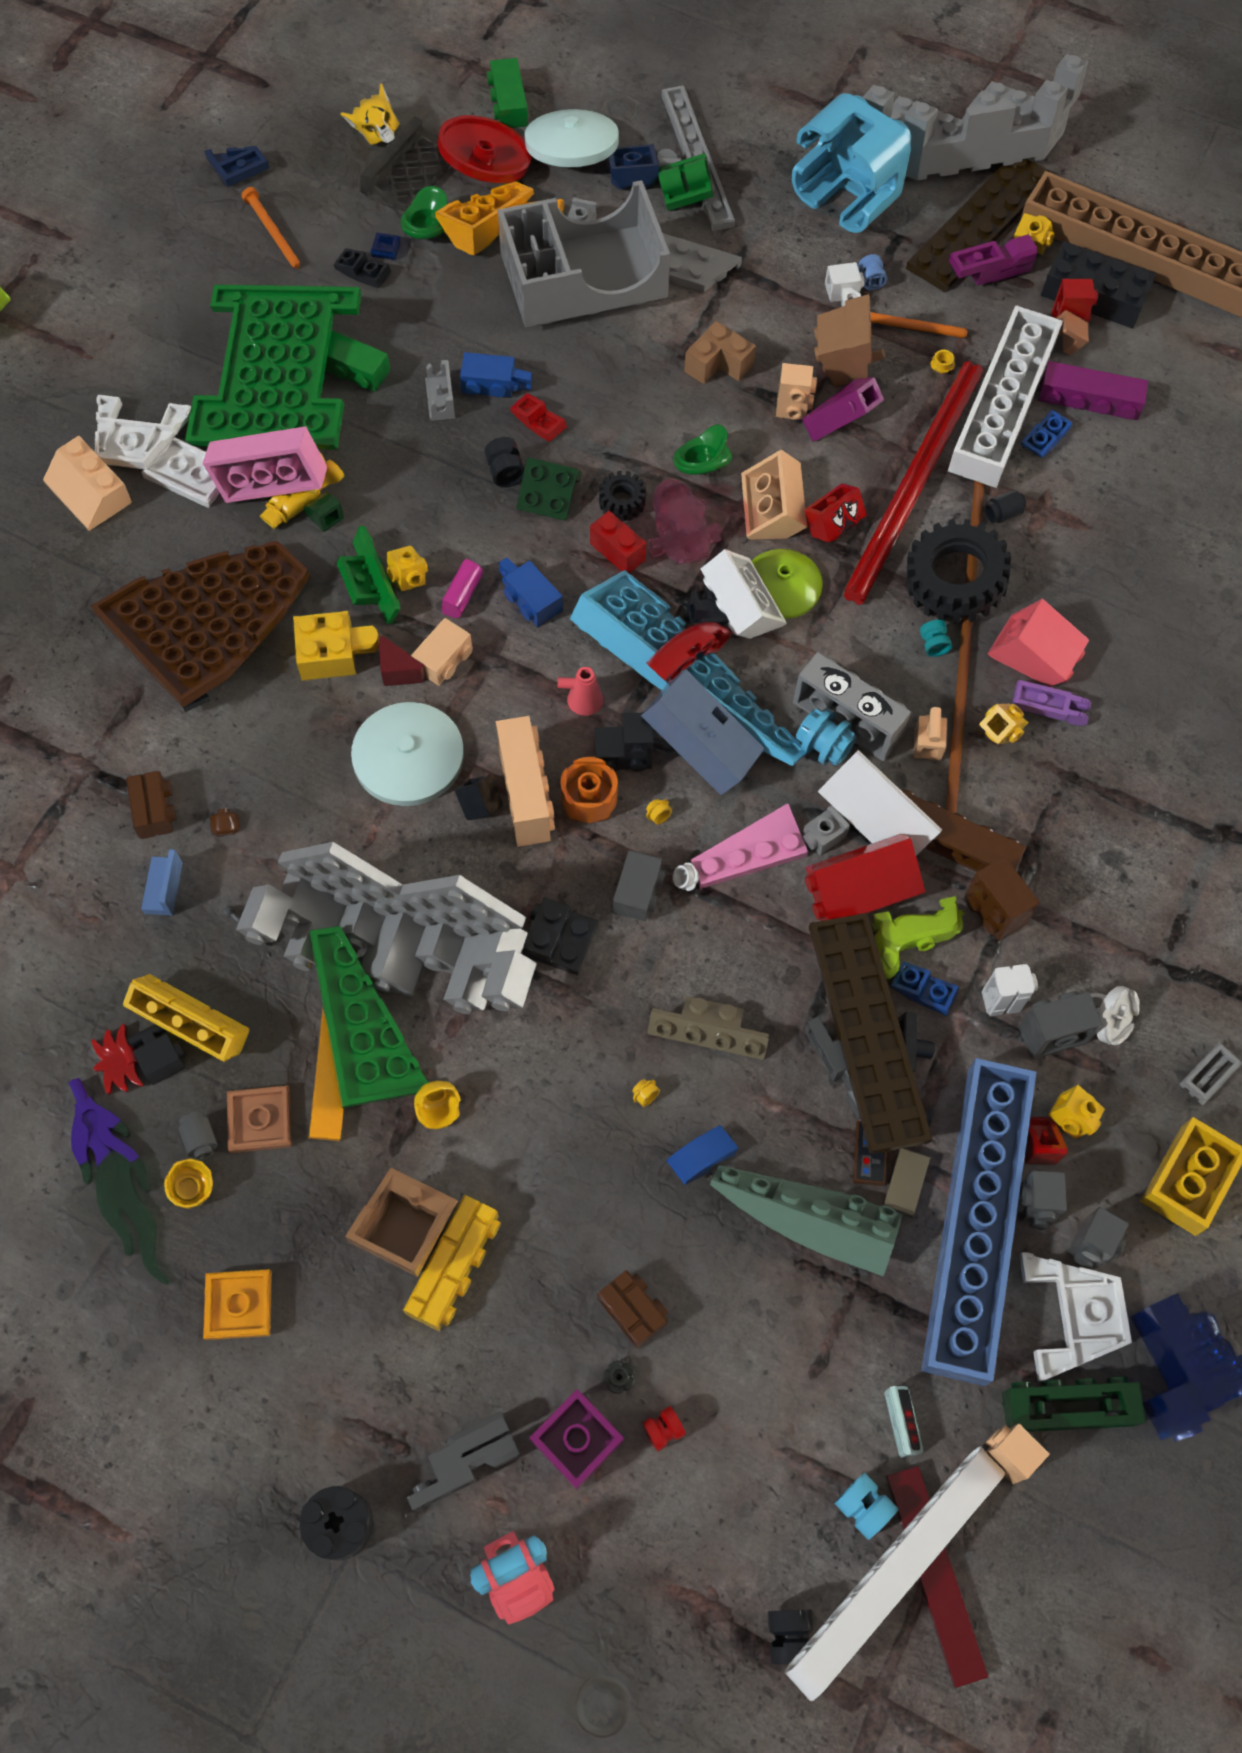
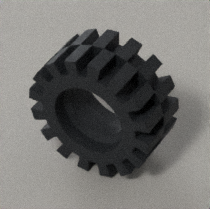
M617 471V476L612 472L609 474V479L607 477L603 478V484L600 483L599 503L603 514L610 511L623 522V517H626L627 521H631L632 515L637 518L639 511L643 512L646 501V486H644L642 479L638 480V475L634 474L631 477V472L626 471V475H622V471ZM618 492H627L632 495V498L620 501L613 498V495Z

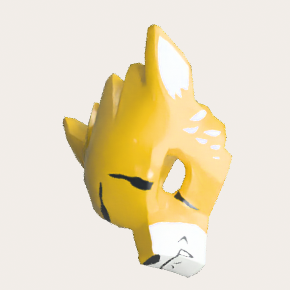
M380 84L379 95H371V99H362L360 107H354L353 114L340 113L371 145L381 141L386 143L392 141L395 138L394 132L400 125L392 110L383 84Z

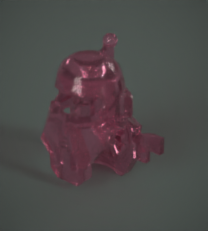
M670 478L662 481L656 487L653 495V507L656 512L655 524L659 538L649 539L652 547L649 548L651 557H660L666 552L667 556L679 565L707 558L710 543L721 542L719 533H722L723 530L720 523H714L705 528V503L692 495L689 486L680 479Z

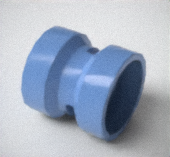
M871 254L859 261L858 269L864 275L865 289L874 291L886 284L887 275L883 269V262L880 256Z

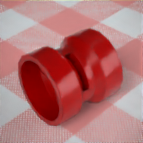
M671 1406L661 1410V1414L658 1417H649L641 1422L657 1452L666 1448L667 1442L672 1439L679 1440L686 1436L685 1430Z

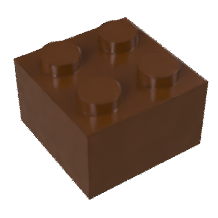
M1005 856L976 872L965 894L966 903L973 912L978 913L983 920V925L987 932L994 935L998 941L1027 925L1040 904V901Z

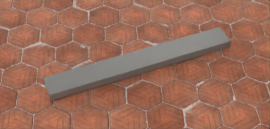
M684 85L662 89L661 96L684 158L688 159L706 153L714 197L702 200L701 204L711 231L735 227L734 216Z

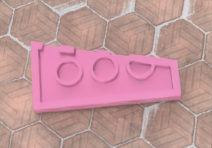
M787 803L691 859V863L699 873L698 885L702 889L807 857L808 850L790 806Z

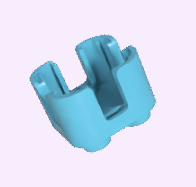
M844 93L838 95L799 130L796 143L805 149L811 146L819 137L820 140L794 166L792 170V184L799 198L813 209L820 208L839 189H846L858 198L841 213L839 225L850 232L859 233L865 230L901 195L911 152V134L908 127L902 121L891 119L876 110L861 96Z

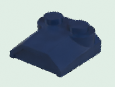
M654 144L617 147L616 151L608 157L611 183L618 189H627L632 186L633 182L641 180L645 187H650L658 180L659 164Z

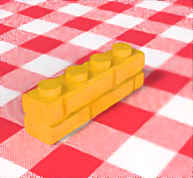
M151 974L133 979L123 1002L125 1008L223 1062L240 1054L250 1031V1028L215 1009L211 1010L210 1006L166 982H161L159 978Z
M463 1195L403 1309L406 1315L439 1332L443 1325L449 1326L456 1312V1308L452 1307L458 1295L463 1297L470 1286L471 1279L468 1278L473 1266L478 1268L485 1257L486 1250L482 1249L488 1238L494 1239L499 1230L501 1222L497 1220L499 1217L498 1211L467 1195Z

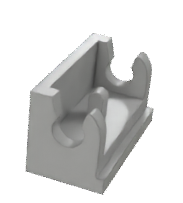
M441 360L440 371H433L430 363L426 368L427 377L425 381L430 421L455 419L448 360Z

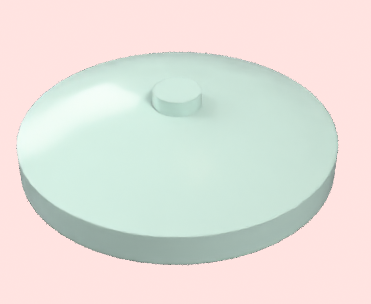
M567 109L550 112L533 120L525 130V146L528 153L540 162L559 167H581L598 163L611 156L619 144L617 125L610 118L588 110Z
M404 702L384 707L365 720L354 737L351 757L357 779L369 794L388 804L415 806L438 798L455 783L463 767L464 747L457 726L445 713L427 704Z

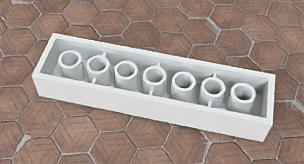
M1015 305L953 451L948 472L997 488L1056 343L1063 320Z

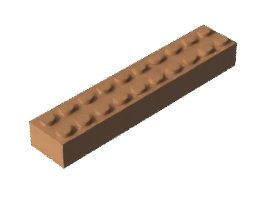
M1048 171L1044 172L1025 203L1021 219L1024 213L1036 217L1038 215L1045 216L1052 221L1053 232H1055L1054 239L1061 242L1066 241L1155 272L1157 274L1154 281L1242 317L1241 251Z

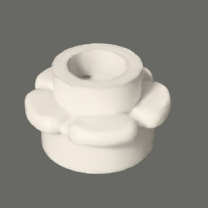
M692 863L679 865L673 872V882L676 887L682 890H693L699 881V873L694 869Z

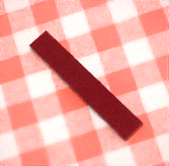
M919 1466L886 1476L894 1504L899 1509L897 1513L903 1530L930 1500ZM945 1547L919 1577V1581L953 1686L957 1688L989 1677Z

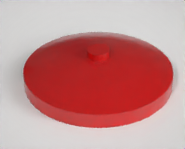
M474 115L457 116L444 122L439 131L437 146L442 157L457 171L471 178L490 183H510L524 177L529 170L532 156L526 149L525 139L515 130L501 122Z

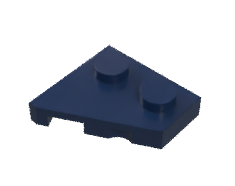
M257 146L226 148L227 153L213 154L212 149L204 151L206 159L227 187L269 169L267 159Z

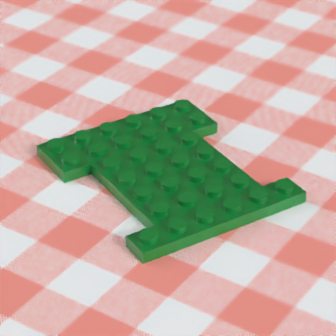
M214 284L210 303L212 311L233 313L218 396L193 395L185 441L193 446H209V443L212 441L306 426L318 450H337L345 404L342 399L321 398L334 314L359 315L362 297L360 287Z

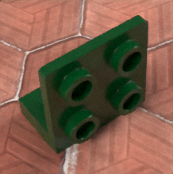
M527 457L516 508L521 511L566 521L575 482H580L582 471L577 468Z

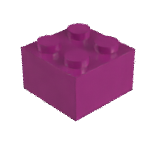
M578 1389L529 1437L531 1443L576 1491L624 1442V1437Z

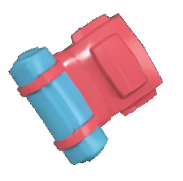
M514 1531L486 1545L484 1550L487 1559L482 1560L479 1565L471 1568L470 1576L473 1588L481 1595L489 1592L491 1604L494 1606L498 1617L505 1619L508 1625L533 1616L554 1600L552 1592L555 1588L548 1570L542 1564L547 1561L546 1546L535 1535L519 1541ZM511 1544L504 1552L495 1554L496 1550L501 1546Z

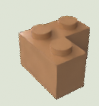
M715 321L686 351L684 372L702 384H705L719 369L740 381L754 366L756 345Z

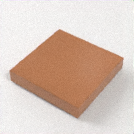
M288 1085L227 1091L228 1152L230 1154L292 1147L290 1088Z

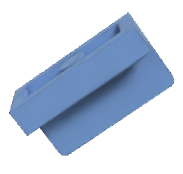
M169 849L168 857H151L141 907L144 914L173 916L183 864L174 849Z

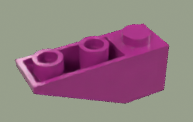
M874 377L858 378L802 418V421L811 440L816 441L865 415L884 401V398Z

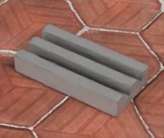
M1219 1042L1179 1085L1182 1088L1186 1087L1189 1090L1188 1093L1192 1097L1196 1096L1199 1099L1198 1102L1204 1105L1241 1066L1242 1061ZM1218 1052L1222 1053L1221 1059L1196 1085L1191 1082L1193 1078ZM1228 1060L1231 1061L1233 1064L1206 1093L1202 1092L1200 1089Z

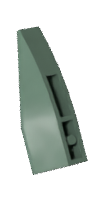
M718 1166L710 1185L737 1207L794 1242L825 1256L884 1277L903 1213L897 1212L890 1206H880L866 1201L859 1195H849L843 1192L732 1167Z

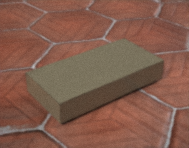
M903 1148L899 1150L883 1205L890 1206L897 1212L913 1218L930 1157Z

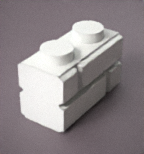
M1027 964L1015 965L1012 968L1009 966L995 968L982 990L986 1012L989 1016L1003 1015L1004 1012L1007 1014L1018 1013L1023 1009L1027 1001H1030L1032 994L1038 989L1036 975L1031 973L1030 967Z

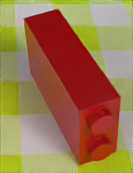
M902 834L805 867L807 876L804 878L808 891L813 894L815 903L812 904V909L816 919L820 921L868 913L925 893L912 839Z

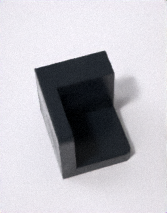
M491 774L469 779L454 790L467 820L490 816L502 806L501 798Z

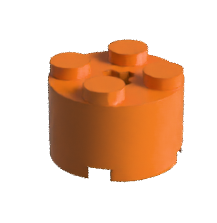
M596 757L579 758L574 761V764L568 768L566 767L563 771L560 781L561 801L568 817L585 823L607 820L617 804L618 779L615 771L606 765L605 761Z

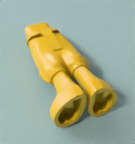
M321 454L327 465L322 488L272 496L265 505L267 509L260 515V518L273 529H276L282 522L286 524L288 520L303 511L305 506L319 498L320 491L330 484L339 483L344 478V473L340 467L330 459L325 461Z

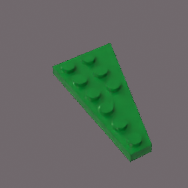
M341 926L310 930V940L341 1107L348 1108L416 1095L422 1085L429 1083V1081L426 1080L420 1070V1065L415 1056L413 1057L408 1049L402 1033L382 998H379L369 975H366L359 963L358 956Z

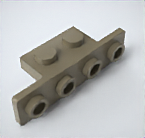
M689 996L685 998L682 1014L653 1008L647 1031L649 1035L760 1060L765 1058L769 1041V1034L740 1028L744 1012L743 1008Z

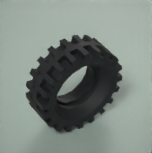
M951 519L948 522V526L942 527L940 523H936L933 525V532L929 533L926 529L921 532V541H913L912 552H908L906 583H908L909 596L914 595V605L917 608L924 605V614L930 616L934 612L938 614V620L944 621L946 617L954 618L953 624H960V618L968 617L969 622L976 621V614L982 613L986 617L990 614L991 605L998 608L1001 604V597H1005L1008 590L1011 553L1006 552L1007 543L1005 540L998 542L997 531L986 532V524L981 522L978 527L971 526V520L965 519L964 524H956L955 519ZM953 552H965L979 559L984 566V571L979 578L972 582L951 584L941 580L935 574L933 565L943 555Z

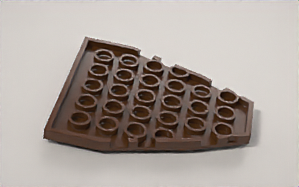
M278 541L268 542L261 546L245 547L244 553L229 555L228 551L187 562V567L179 571L171 572L170 568L162 570L163 576L146 580L145 576L136 578L91 605V608L102 623L183 708L233 675L282 620L310 578L308 569Z

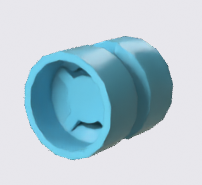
M864 1472L845 1490L834 1504L847 1518L854 1517V1526L867 1540H870L890 1521L899 1509L886 1495H879L877 1493L878 1486Z

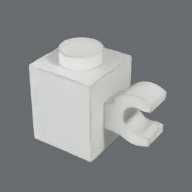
M856 262L827 267L825 286L830 302L842 301L841 305L843 307L846 300L861 296L860 289L864 287V275L862 272H859Z

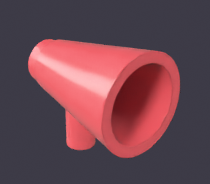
M580 668L575 678L558 677L557 688L570 689L567 702L573 712L588 716L597 713L602 708L604 695L591 668Z

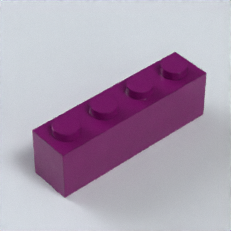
M1048 361L1042 376L1038 401L1138 421L1145 405L1148 380Z

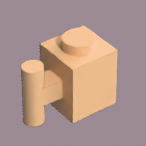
M933 707L930 709V715H919L914 731L913 758L941 761L946 749L947 718H941V708Z

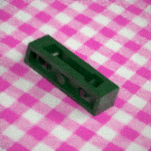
M1127 1377L1108 1378V1384H1096L1094 1378L1075 1380L1076 1385L1068 1386L1063 1385V1380L1044 1381L1043 1387H1031V1382L1011 1383V1388L1002 1392L1006 1425L1010 1428L1020 1424L1027 1432L1137 1427L1146 1423L1139 1382L1128 1383ZM1107 1395H1112L1113 1399L1106 1398L1100 1401V1412L1050 1414L1044 1417V1419L1030 1420V1416L1039 1417L1046 1414L1044 1403L1087 1401ZM1030 1399H1041V1402L1030 1403ZM1117 1412L1118 1415L1105 1416V1413Z

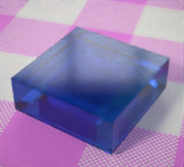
M376 232L371 248V256L395 260L401 243L400 236Z

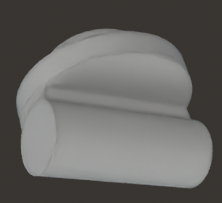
M662 149L656 155L659 172L661 171L660 167L681 161V158H678L677 154L671 149Z

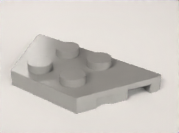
M663 233L670 252L669 282L706 292L713 287L714 283L724 279L729 270L734 267L738 269L742 264V257Z

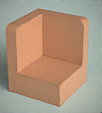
M1067 310L1056 318L1063 320L1059 332L1063 336V352L1071 356L1089 342L1088 322Z

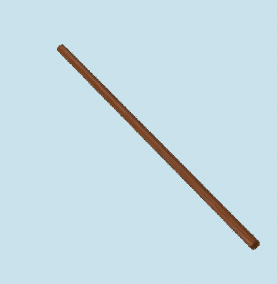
M974 481L971 526L978 527L982 519L984 484ZM970 554L967 557L965 583L972 582L977 578L978 559ZM968 617L962 618L945 807V810L951 813H957L973 625V622H969Z

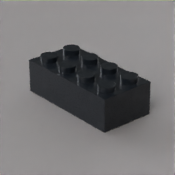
M1063 241L1047 275L1041 296L1055 301L1062 279H1093L1094 290L1098 292V299L1096 305L1092 306L1091 314L1133 329L1157 273Z

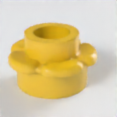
M948 350L937 351L930 363L932 369L941 374L953 370L955 367L953 353Z
M655 799L650 802L646 808V818L649 821H653L656 825L665 822L672 813L669 801L667 799Z
M642 1079L632 1090L634 1093L633 1100L642 1107L651 1104L660 1093V1089L656 1086V1081L654 1079L649 1081Z

